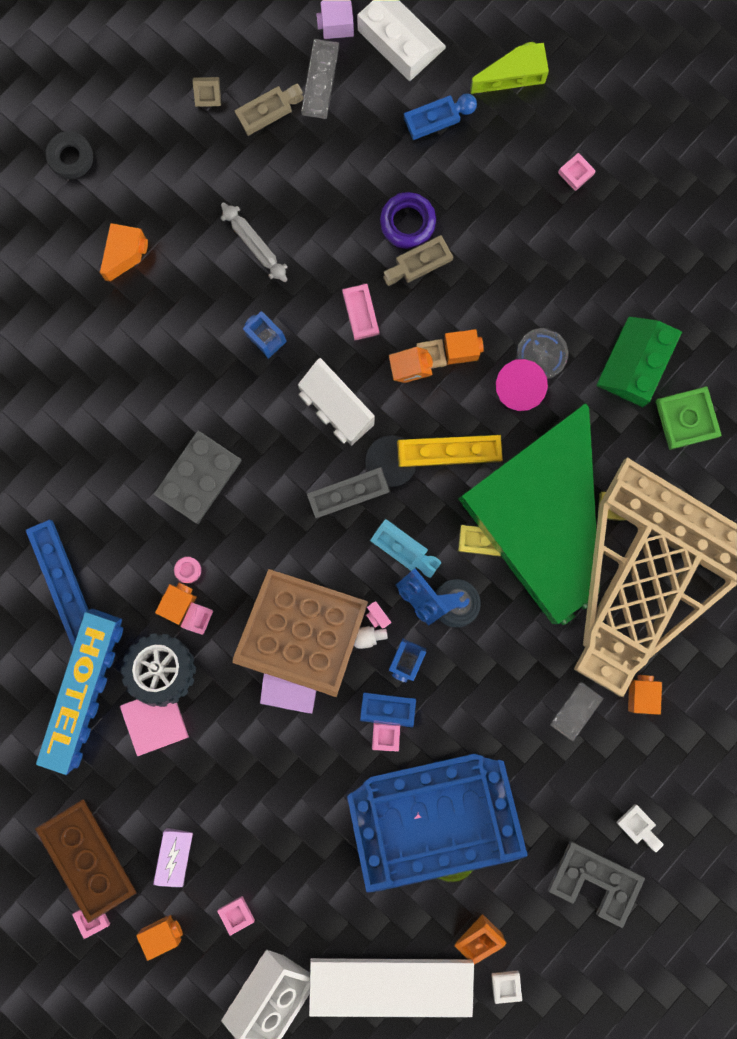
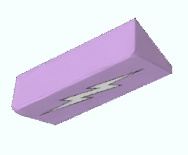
M170 828L164 830L154 885L183 887L192 832Z

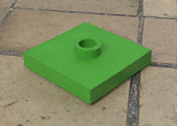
M708 387L656 400L669 450L722 436Z

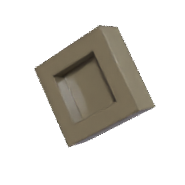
M219 77L193 78L195 107L221 106Z

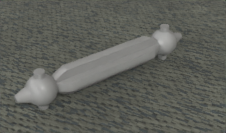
M222 203L223 216H221V219L223 221H231L234 231L262 265L270 269V274L268 275L270 279L275 278L286 282L285 269L288 268L287 265L277 263L276 256L248 222L238 216V211L240 210L238 206H228Z

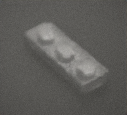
M314 39L301 110L302 115L327 119L339 52V43Z

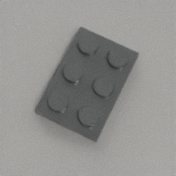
M197 431L154 495L198 524L242 460L200 431Z

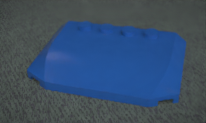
M477 754L370 777L361 787L347 796L367 893L527 857L504 761L484 758ZM418 814L421 816V818L414 819Z

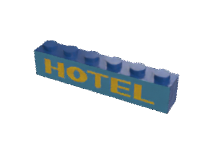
M95 609L84 613L36 765L67 775L74 768H78L83 753H80L82 743H86L91 728L88 727L90 718H94L98 710L99 703L96 702L98 693L103 692L107 682V678L104 677L105 671L113 663L115 653L112 650L115 642H119L123 633V627H120L121 618Z

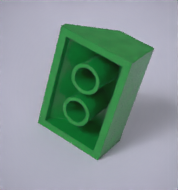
M628 317L596 386L644 407L650 402L682 331L657 320Z

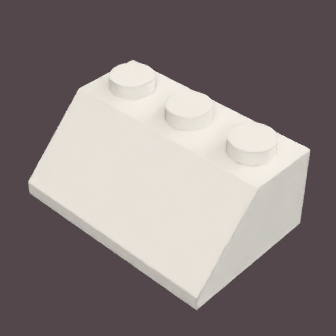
M373 0L357 15L358 31L409 81L420 73L446 47L399 0Z
M319 358L298 384L301 391L298 395L308 406L313 404L319 410L316 414L323 423L327 425L330 422L336 429L334 434L343 444L347 441L352 446L374 426L375 416L329 366Z
M266 950L239 994L230 1005L221 1020L235 1039H281L310 994V973L284 955Z

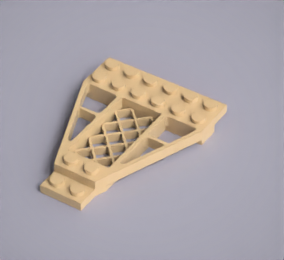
M629 458L623 460L599 506L583 641L585 649L574 670L621 697L626 693L635 673L646 665L655 653L737 585V524ZM608 509L638 528V532L625 557L604 546ZM658 539L663 554L652 556L648 541ZM668 546L672 547L675 550L669 552ZM643 548L645 559L635 561ZM680 552L684 567L674 570L670 555ZM605 554L617 561L619 568L597 607L602 557ZM664 557L668 572L657 575L653 560ZM647 562L651 577L639 579L635 564ZM698 564L725 579V584L702 604L684 594ZM630 571L633 582L623 584ZM681 572L677 578L675 573ZM669 575L672 590L662 593L658 578ZM652 580L656 595L645 598L641 583ZM634 585L638 600L627 603L623 588ZM618 594L621 605L611 607ZM668 595L666 601H664L663 596ZM657 598L660 613L650 616L646 601ZM680 600L694 608L688 616L660 638ZM639 603L643 618L632 621L628 606ZM622 608L626 623L614 626L611 611ZM605 617H606L607 624L603 623V620H604ZM652 619H656L655 622H654V624H653V626H652L651 620H652ZM645 622L648 635L637 640L634 624ZM627 627L630 638L617 631V629Z

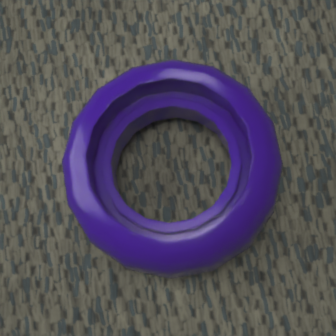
M412 192L399 193L390 198L382 208L380 217L382 232L386 239L396 247L403 249L417 248L426 243L434 233L436 224L435 210L430 202L420 194ZM402 208H413L421 214L423 224L415 233L405 234L395 227L393 222L394 215Z

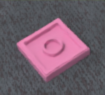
M135 700L120 706L137 756L189 737L177 702L174 704L169 703L165 707H153Z

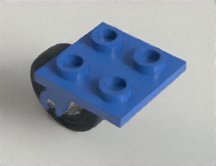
M413 569L396 584L401 597L411 603L415 608L418 618L426 622L428 626L439 619L447 626L463 627L475 620L480 611L481 602L477 590L464 580H449L434 592L419 572Z

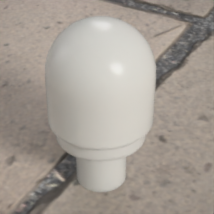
M370 626L360 627L354 646L359 649L373 647V645H377L376 641L388 639L386 629L374 630V627Z

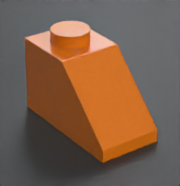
M110 224L100 274L106 281H112L141 262L142 254L146 253L148 247V239H146L141 229Z

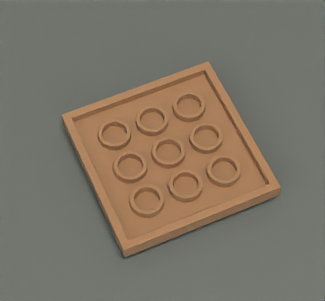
M268 569L234 654L233 663L337 697L368 601Z

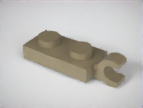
M298 84L291 86L284 92L278 86L234 111L249 136L292 112L290 104L301 102L304 99L303 92Z
M442 235L397 257V266L385 271L383 278L388 286L396 283L402 277H405L407 283L452 261L453 255Z

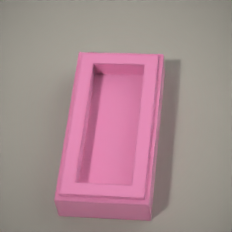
M363 284L342 289L354 341L379 335L368 285Z

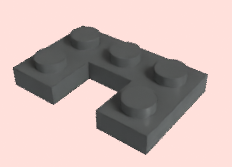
M570 841L549 885L548 891L574 904L586 879L607 890L596 914L623 928L645 878Z

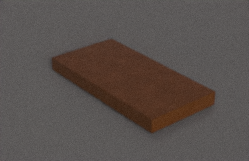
M84 799L35 828L88 923L137 893Z

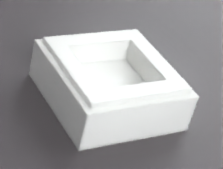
M519 971L492 973L495 1004L522 1001Z

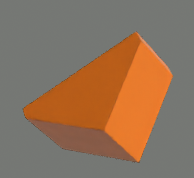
M482 914L456 942L455 947L468 960H473L475 965L503 948L506 941L503 934Z

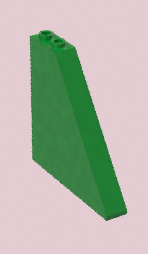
M584 404L458 499L552 624L561 623L565 625L575 617L574 612L580 607L582 609L588 607L596 540V516L590 414L588 405Z

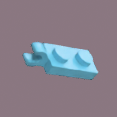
M386 519L370 540L412 571L417 567L429 578L432 577L441 564L438 558L426 556L425 554L428 550Z

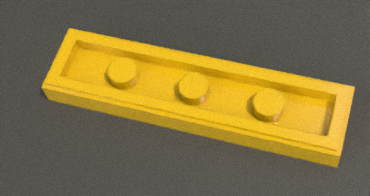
M501 435L397 441L399 467L503 461Z

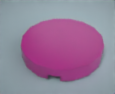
M527 359L513 360L506 364L500 370L496 380V392L501 402L508 408L517 411L530 410L538 406L544 399L548 388L547 377L543 369L535 362Z

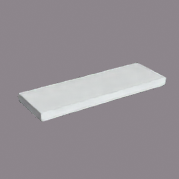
M311 958L309 1016L472 1017L473 960Z

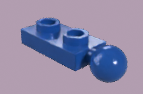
M463 94L458 98L457 103H454L450 95L404 113V120L412 139L415 140L459 123V113L464 115L472 114L477 107V101L473 95Z

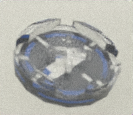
M540 328L524 335L517 347L516 358L517 360L527 359L535 362L543 369L547 379H551L563 370L567 363L569 352L567 344L560 334Z

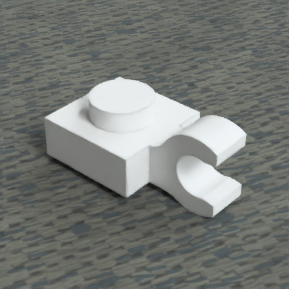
M634 804L616 822L636 844L643 839L655 852L663 846V843L651 832L656 824L638 805Z

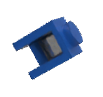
M262 311L258 315L251 316L243 328L246 336L268 359L287 342L283 332Z
M402 638L389 667V671L393 672L392 676L403 682H407L408 679L414 681L426 654V648Z

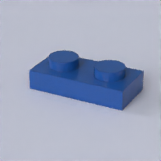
M363 693L360 721L413 727L416 699Z

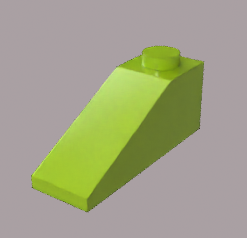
M528 42L518 46L475 75L471 82V94L545 84L549 70L544 43Z

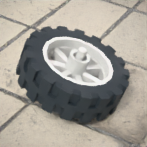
M156 633L150 634L148 638L145 636L138 640L139 643L133 644L129 648L131 650L129 654L124 656L123 661L125 664L124 667H121V674L124 675V679H122L124 686L128 688L127 691L131 696L149 706L165 707L169 703L174 704L178 702V698L184 697L188 693L189 685L192 686L194 682L192 677L196 673V667L193 665V655L183 643L167 634L158 635ZM162 651L169 653L167 657L162 662H160L159 652ZM154 654V661L151 663L147 662L146 660ZM174 658L176 668H167L166 666ZM143 665L147 666L149 672L141 675ZM169 673H175L173 679L169 682L167 676ZM153 676L151 686L148 688L143 683V680ZM159 679H162L166 686L156 689Z

